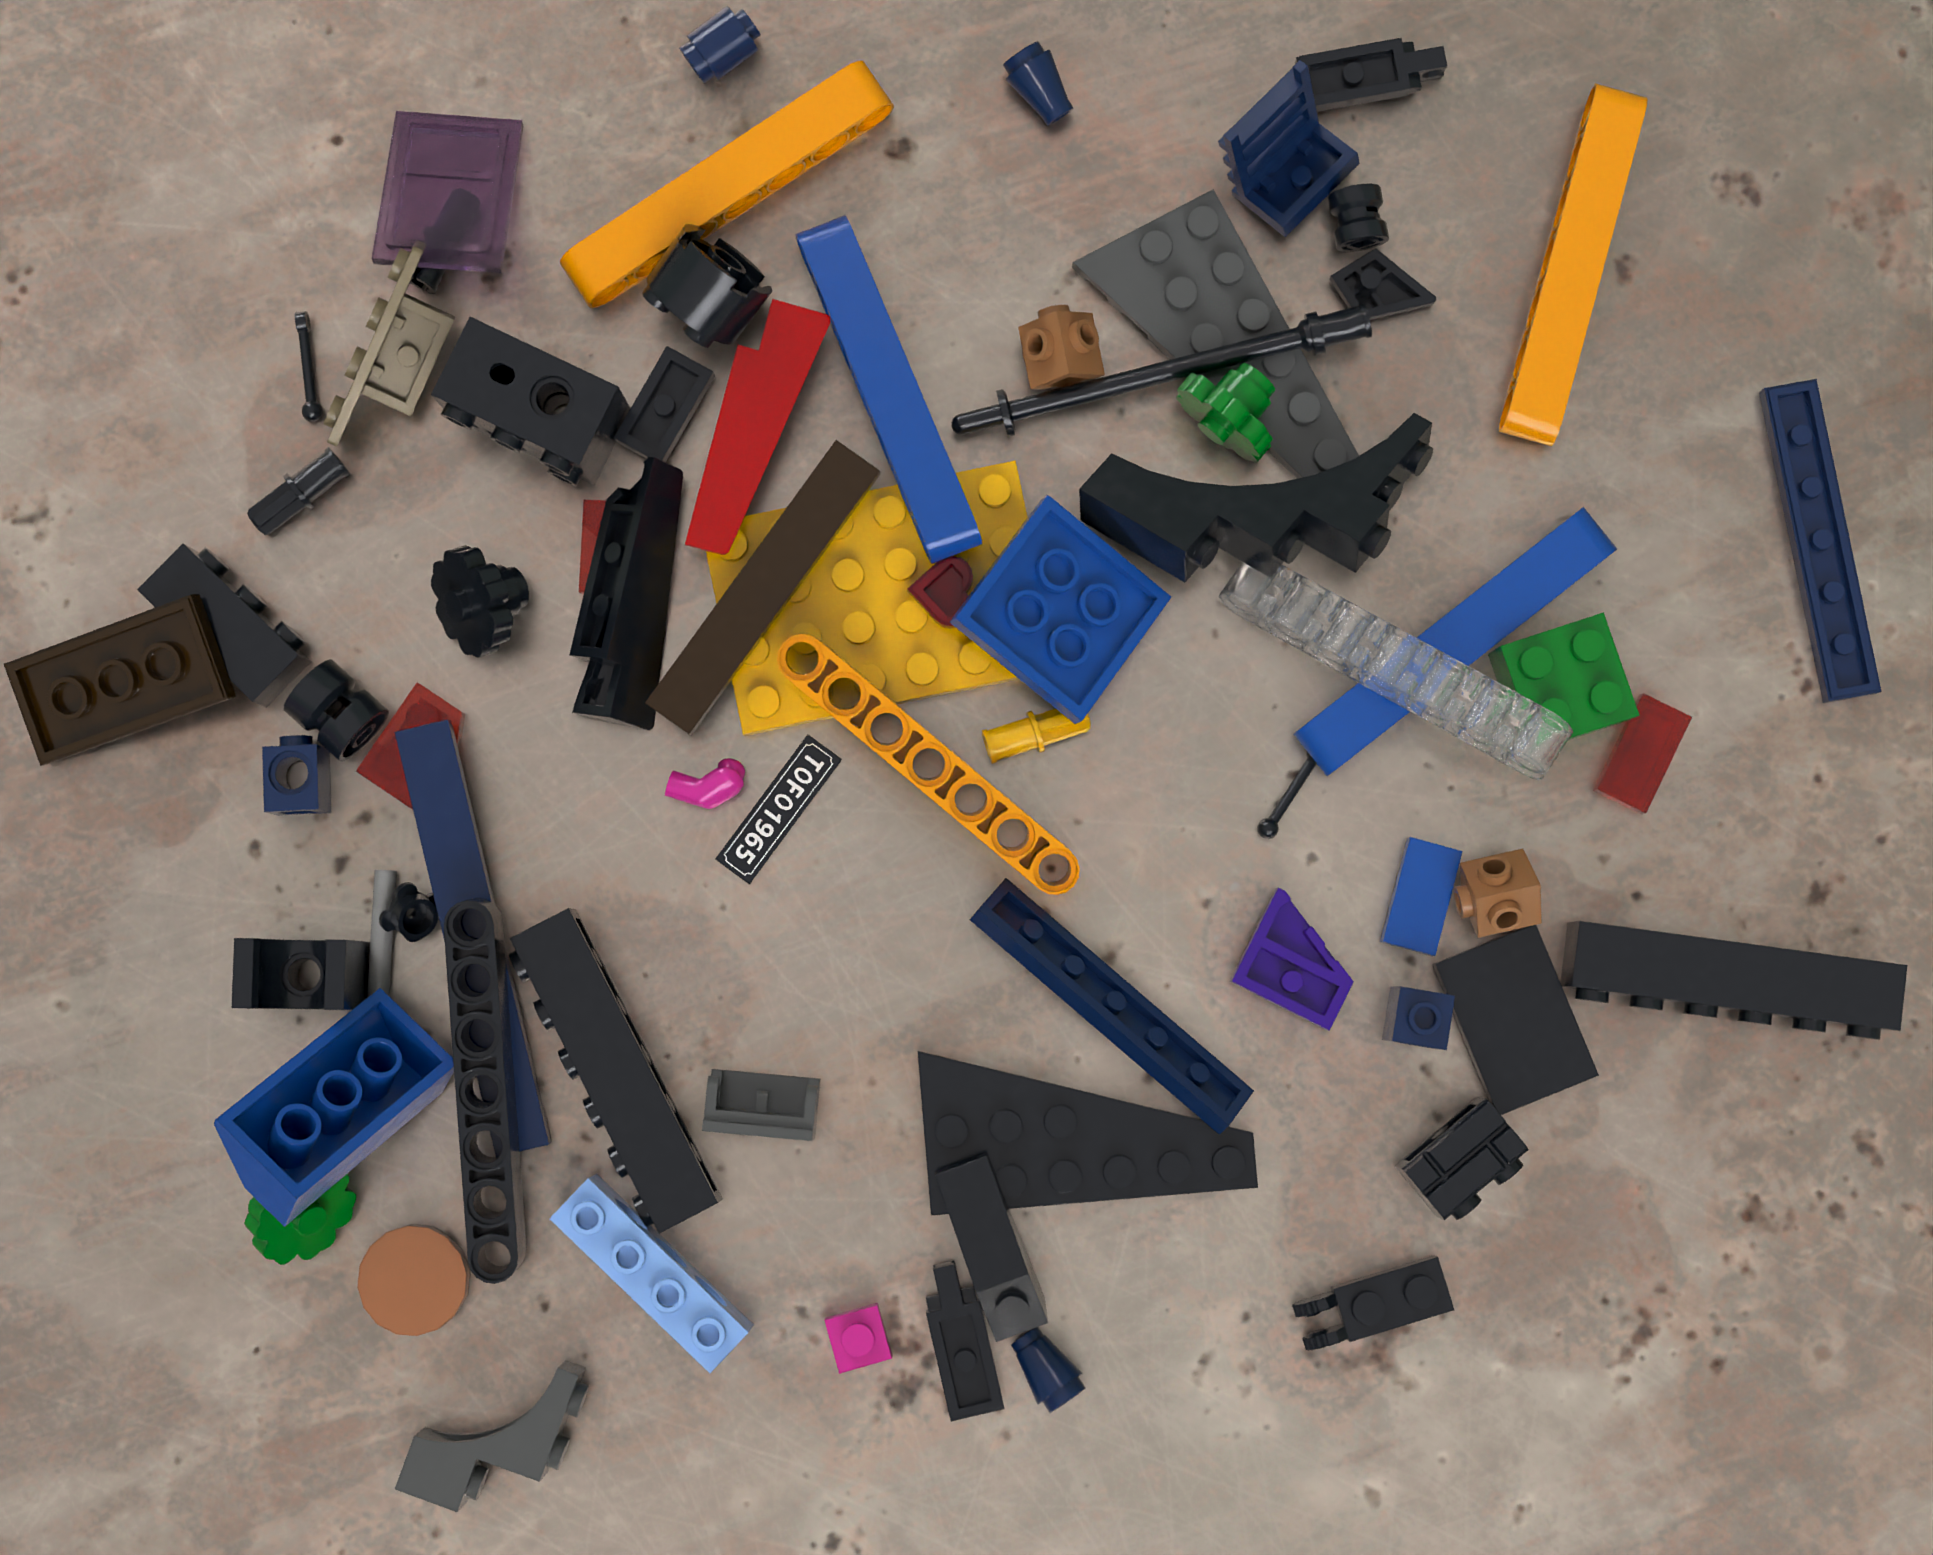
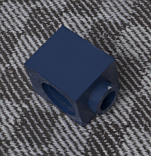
M307 735L279 737V746L262 747L264 812L277 816L331 813L330 752L325 747L313 744V736ZM302 760L308 769L307 779L299 788L291 789L286 780L287 770L293 763Z
M1402 986L1390 987L1382 1040L1447 1050L1455 995Z

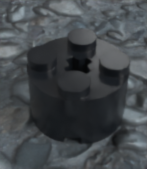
M686 224L647 276L646 281L648 285L642 292V295L658 310L665 313L671 311L686 323L683 326V331L697 344L705 348H709L713 341L731 345L737 340L770 296L772 288L771 286H759L765 276L733 246L721 238L714 245H711L700 239L706 231L705 229L696 225Z

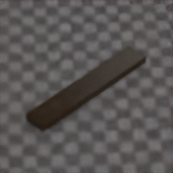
M835 440L645 702L648 706L692 736L881 475L880 470L838 440Z

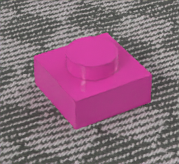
M878 1303L825 1318L824 1321L839 1374L892 1359L893 1355Z

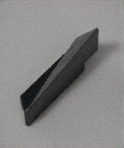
M648 457L643 462L645 466L642 478L631 489L618 487L606 499L569 654L578 659L589 661L572 713L642 730H651L654 727L656 711L645 702L659 684L683 482V472L681 469L655 457Z

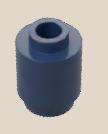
M726 6L687 35L689 41L679 49L705 84L714 76L717 80L721 79L759 51L754 40L761 34L743 9L734 14Z

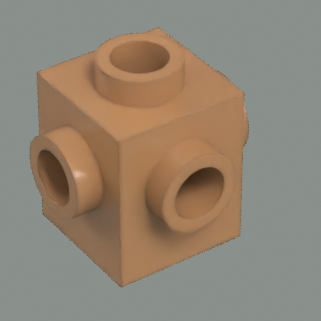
M1054 305L1039 310L1037 312L1038 319L1018 327L1030 389L1054 390L1105 375L1099 348V336L1095 327L1093 313L1070 311L1068 305Z
M1523 848L1460 863L1461 885L1453 888L1454 900L1460 918L1469 917L1478 938L1542 923L1541 885Z

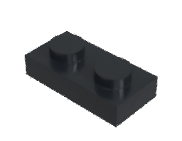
M666 346L615 434V441L646 459L648 457H655L666 462L715 378L714 372Z

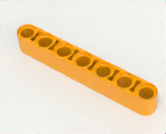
M853 62L574 245L562 256L560 265L590 308H598L605 305L645 279L686 224L696 225L705 229L706 231L700 238L704 240L878 125L891 113L894 104L865 62Z
M1596 83L1591 89L1580 122L1499 423V432L1548 446H1552L1558 436L1644 120L1648 101L1647 97Z
M800 633L790 636L782 643L777 656L779 669L789 681L1038 889L1047 894L1059 895L1068 892L1074 887L1079 878L1080 867L1077 858L1065 844L824 642L811 634ZM806 642L816 649L818 664L812 672L806 674L797 673L789 666L787 660L788 651L795 643ZM843 677L854 680L861 691L858 703L848 709L835 706L829 696L831 684L836 679ZM892 713L897 716L903 726L900 737L895 742L888 744L877 741L871 732L872 721L879 714ZM931 748L942 754L944 767L940 774L932 778H923L913 769V759L919 751ZM969 783L979 785L986 794L985 803L982 808L973 813L963 812L955 804V794L958 789ZM1018 819L1025 823L1027 836L1019 846L1006 847L998 841L997 830L1005 820ZM1060 854L1066 857L1068 862L1066 875L1055 882L1042 879L1039 875V865L1042 859L1047 855Z

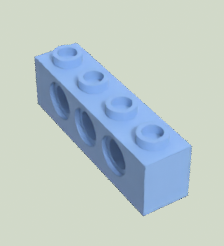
M598 1174L587 1178L551 1216L550 1220L709 1373L723 1361L753 1327L754 1324L651 1225L646 1227L638 1213Z

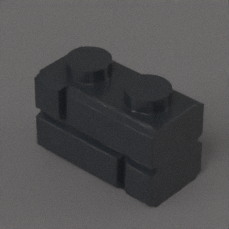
M1477 1097L1395 1165V1167L1438 1218L1446 1220L1452 1215L1456 1220H1459L1479 1205L1482 1199L1477 1193L1487 1184L1494 1180L1497 1185H1501L1523 1167V1163L1519 1158L1529 1149L1506 1123V1120L1486 1098Z

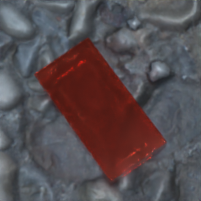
M1644 693L1640 694L1635 702L1640 716L1626 721L1593 790L1641 815L1647 813L1692 719L1691 716Z

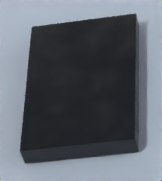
M1537 925L1520 928L1432 964L1444 994L1455 995L1453 1016L1487 1098L1501 1115L1599 1076Z

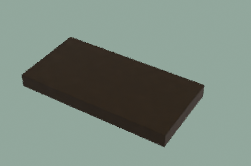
M200 594L182 597L4 663L40 766L60 761L236 697Z

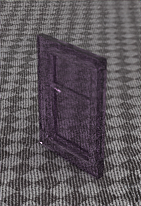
M396 111L371 258L373 264L393 265L400 248L411 252L416 240L427 244L417 267L502 274L523 133L522 120Z

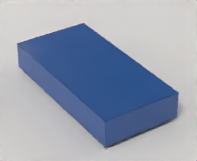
M1413 837L1407 838L1380 942L1429 956L1436 955L1463 851Z

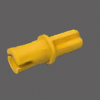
M1056 708L1034 715L1031 710L1026 712L1027 718L993 729L982 730V737L989 759L993 764L998 760L1036 748L1039 753L1044 752L1045 745L1088 732L1091 729L1089 714L1081 722L1074 724Z

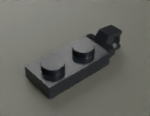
M1402 38L1296 57L1295 64L1301 60L1308 65L1317 112L1408 96L1409 93L1421 91L1422 81L1443 77L1444 71L1447 68L1444 46L1415 51L1414 43L1402 42Z
M954 1260L933 1265V1272L938 1294L926 1296L928 1306L926 1316L950 1420L952 1422L1003 1410L1005 1408L980 1301L976 1297L974 1285L965 1288L960 1287Z

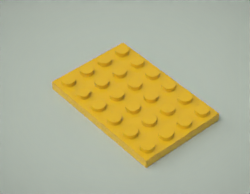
M1016 460L956 472L982 539L981 545L954 555L968 562L972 569L973 583L967 593L968 595L971 594L1028 518ZM898 485L869 490L732 679L744 736L834 718L789 681L779 669L777 656L780 646L790 636L800 633L811 634L819 638L896 704L1019 680V678L957 628L948 629L937 624L908 593L907 588L935 563L931 564L926 555ZM786 508L745 516L727 554L719 555L706 551L716 604ZM795 643L788 651V664L797 673H810L818 664L817 651L809 643ZM843 677L836 679L831 684L829 696L835 706L848 709L858 703L861 691L854 680Z

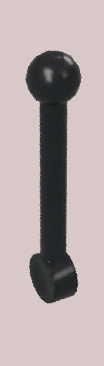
M307 311L295 312V325L299 334L306 403L302 407V415L307 421L315 422L322 417L323 409L316 401L309 336L311 331L310 318Z
M1307 751V760L1269 818L1262 819L1259 822L1257 831L1262 838L1272 839L1277 835L1279 831L1278 822L1317 763Z

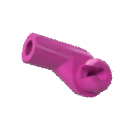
M727 758L718 763V768L700 779L673 770L665 789V796L705 809L716 808L738 795L744 785L745 768L738 760Z

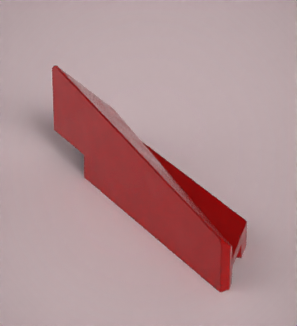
M772 299L759 350L737 345L685 541L686 546L719 555H725L730 551L831 323L829 315Z

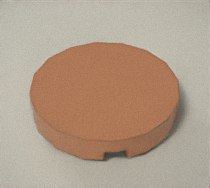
M410 1224L386 1232L369 1247L359 1266L357 1288L363 1308L377 1325L394 1334L419 1336L440 1329L457 1314L468 1295L470 1271L464 1252L456 1242H453L449 1236L443 1234L444 1232L433 1226Z

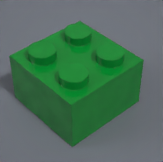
M1604 612L1499 646L1488 654L1522 755L1640 716Z

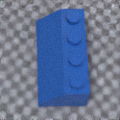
M379 988L216 1118L214 1126L244 1188L285 1227L444 1092L454 1072L453 1058L396 1002Z

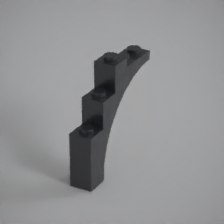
M1413 413L1387 439L1357 458L1316 475L1275 484L1227 486L1190 482L1149 471L1111 453L1079 489L1080 521L1184 583L1198 567L1206 568L1213 561L1219 548L1271 578L1283 562L1290 564L1295 560L1304 543L1356 573L1369 556L1375 559L1383 552L1391 536V530L1387 528L1389 510L1398 501L1403 490V484L1411 474L1419 476L1428 465L1433 454V448L1429 446L1432 422Z

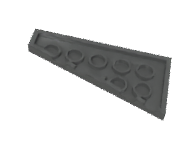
M1214 189L1085 255L1072 264V268L1084 280L1088 279L1107 297V301L1120 313L1123 312L1147 334V339L1170 360L1290 329ZM1301 348L1245 362L1259 370L1275 387V392L1269 398L1271 405L1258 420L1265 425L1268 433L1273 438V441L1270 443L1269 453L1297 479L1316 475L1359 456ZM1241 364L1198 375L1206 377L1216 386L1230 369L1237 370Z

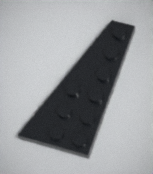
M917 1051L931 1216L948 1214L935 1171L987 1152L1009 1209L1258 1188L1254 1137L1250 1131L1228 1126L1219 1135L1201 1119Z

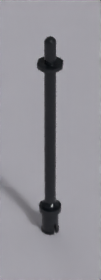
M1364 303L1358 304L1356 307L1320 316L1315 311L1304 314L1305 320H1301L1295 328L1008 401L1007 394L1003 389L997 390L999 404L958 414L952 419L951 427L955 433L964 435L1004 424L1007 436L1010 437L1015 435V421L1188 377L1190 373L1198 375L1299 348L1307 352L1312 351L1314 356L1326 353L1325 347L1363 337H1372L1369 314Z

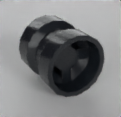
M1378 184L1351 185L1329 194L1330 213L1338 218V227L1334 232L1335 245L1338 251H1362L1388 242L1387 223L1380 218L1378 213L1379 208L1383 204L1381 187Z

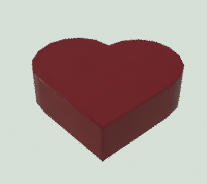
M951 556L935 563L907 588V591L937 624L948 629L956 628L950 623V620L969 596L967 593L973 583L972 569L968 562L961 557Z

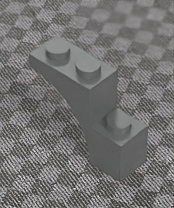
M565 1360L557 1368L550 1385L535 1406L519 1418L498 1428L467 1434L448 1433L426 1427L413 1437L395 1490L458 1512L468 1502L469 1498L477 1500L483 1489L489 1468L481 1466L482 1461L538 1482L548 1473L549 1468L559 1470L570 1442V1438L562 1436L569 1415L579 1416L589 1390V1385L581 1383L586 1367Z

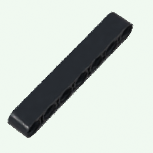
M473 898L456 903L449 909L444 919V941L468 1263L470 1270L476 1278L485 1283L496 1284L507 1280L520 1267L526 1256L527 1246L503 919L500 910L494 903L483 898ZM469 908L476 909L485 917L486 930L479 939L469 937L462 930L461 918ZM471 964H478L489 973L490 986L485 993H476L470 990L466 984L465 973ZM473 1020H484L493 1028L494 1041L491 1047L482 1048L472 1042L469 1035V1027ZM486 1075L496 1082L498 1097L495 1102H483L474 1094L473 1082L476 1076ZM480 1131H492L498 1135L502 1142L500 1156L488 1157L479 1150L477 1136ZM494 1186L504 1193L506 1198L505 1210L496 1212L485 1207L481 1199L483 1187ZM494 1241L505 1245L510 1253V1264L496 1266L490 1263L485 1254L486 1243Z

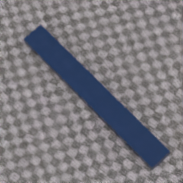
M449 719L395 732L443 938L445 916L456 903L473 898H483L495 904L452 721ZM469 908L461 918L462 930L469 937L479 939L486 930L485 917L476 909ZM505 948L519 1150L525 1151L549 1145L552 1141ZM471 964L465 973L466 984L470 990L476 993H485L490 986L489 973L484 967L478 964ZM476 1019L472 1021L469 1027V1035L472 1042L482 1048L491 1047L494 1041L493 1028L484 1020ZM478 1075L477 1080L482 1101L495 1102L498 1097L496 1082L489 1076ZM490 1131L495 1156L497 1157L502 1152V1142L497 1134Z

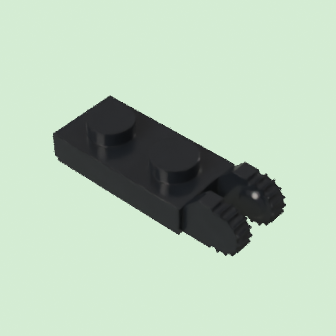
M1435 1255L1331 1286L1332 1291L1300 1300L1292 1305L1295 1316L1305 1318L1315 1316L1322 1311L1337 1306L1342 1324L1326 1329L1314 1330L1303 1337L1305 1349L1308 1351L1331 1346L1346 1339L1349 1342L1454 1311L1439 1258Z

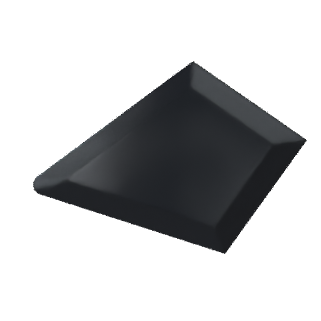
M1376 248L1337 271L1329 278L1348 308L1356 307L1362 303L1366 305L1370 320L1432 306L1436 301L1435 295Z

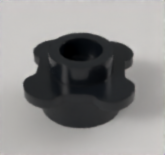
M411 882L402 883L396 888L395 898L391 902L389 909L383 911L379 916V924L385 931L396 930L409 942L419 941L430 934L438 921V912L433 893L425 895L417 891V887ZM411 908H414V911L409 916H407V911Z

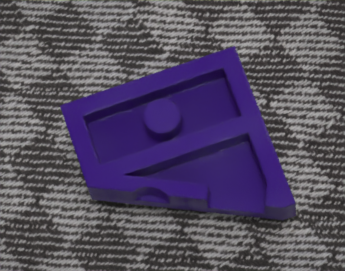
M1279 887L1275 889L1230 982L1330 1031L1354 982L1339 961L1335 960L1325 947L1324 941L1315 929L1307 923L1292 903L1287 892Z

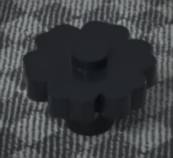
M467 545L445 551L443 560L436 561L433 564L431 587L438 598L435 606L436 614L448 638L458 639L459 646L465 655H473L479 658L497 652L500 644L510 640L513 617L529 601L528 585L522 573L515 567L506 568L503 565H495L494 563L486 564L482 551L478 547L471 548Z

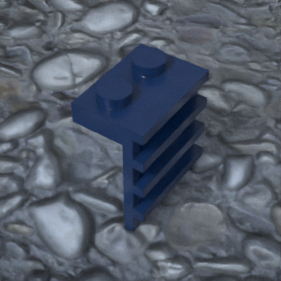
M1301 60L1218 141L1219 146L1227 152L1223 157L1224 164L1232 169L1227 174L1228 180L1236 185L1231 190L1232 195L1284 237L1360 164L1358 153L1319 123L1308 65Z

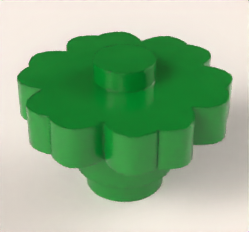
M1242 363L1237 370L1230 369L1216 386L1206 377L1190 373L1178 387L1176 399L1185 412L1199 422L1198 427L1212 441L1227 449H1233L1243 459L1251 460L1255 463H1258L1269 450L1273 438L1268 433L1265 425L1258 419L1271 405L1269 398L1275 392V387L1259 370L1247 363Z
M346 1174L285 1227L253 1197L249 1202V1213L244 1222L245 1227L254 1235L252 1245L266 1259L274 1260L280 1265L289 1263L296 1255L303 1260H310L320 1251L330 1247L336 1239L335 1229L343 1227L352 1218V1208L356 1202V1194L348 1187L349 1175Z

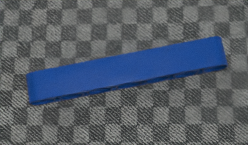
M844 215L795 234L810 277L825 313L831 319L830 325L930 563L939 562L981 545V535L848 218Z
M1584 507L1301 727L1294 733V736L1326 776L1330 775L1616 551V546Z

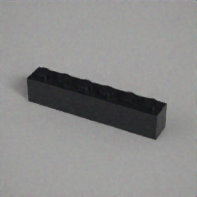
M567 908L511 937L510 940L515 951L509 953L510 961L523 983L531 980L540 998L533 1002L543 1026L547 1031L556 1029L564 1045V1048L558 1051L560 1060L572 1080L580 1077L589 1097L583 1099V1104L594 1126L597 1129L605 1126L614 1144L607 1148L609 1157L622 1178L627 1175L630 1176L638 1192V1195L632 1197V1201L644 1225L648 1227L654 1224L660 1234L719 1203L723 1198L577 910Z
M1575 921L1567 923L1560 983L1562 987L1576 989L1575 999L1609 1003V994L1611 993L1630 996V1007L1663 1011L1664 1001L1684 1003L1683 1014L1717 1018L1718 1008L1739 1011L1737 1021L1771 1025L1772 1015L1793 1018V1029L1826 1033L1827 1023L1847 1025L1846 1036L1880 1040L1881 1030L1901 1031L1908 965Z

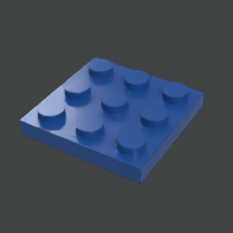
M1047 495L1040 500L950 620V623L1070 721L1077 724L1088 714L1169 602L1171 596L1052 497Z

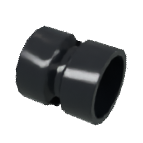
M329 659L312 669L295 686L284 703L283 710L305 730L317 729L319 731L317 741L334 757L343 762L358 753L377 734L388 718L389 710L368 691L361 690L356 692L354 690L356 680L334 660Z

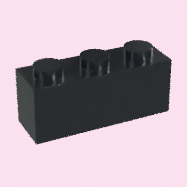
M183 543L137 590L155 608L191 594H200L230 681L252 702L267 708L312 662L300 651L306 642L283 621L275 627L262 614L267 607L266 603L245 584L237 590L224 577L230 569L212 551L205 547L199 553Z

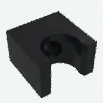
M234 938L231 1008L353 1010L367 998L370 942L334 939L280 940ZM311 959L320 969V979L315 987L307 990L300 983L298 974L302 964Z

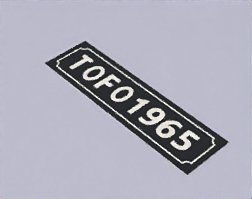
M807 734L715 860L750 885L842 759Z

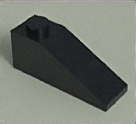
M987 1152L935 1171V1176L971 1280L996 1342L1047 1324L1048 1317L1044 1294Z

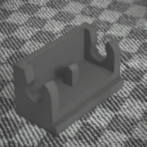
M712 1069L711 1076H708L702 1131L813 1141L816 1134L821 1079Z

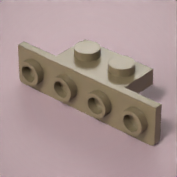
M416 240L411 252L400 248L387 277L397 282L388 302L380 297L378 298L366 325L367 328L375 331V334L367 350L357 346L344 376L354 380L346 399L338 395L335 396L323 424L333 428L327 443L336 447L344 434L361 394L412 416L454 322L455 316L406 294L427 244Z

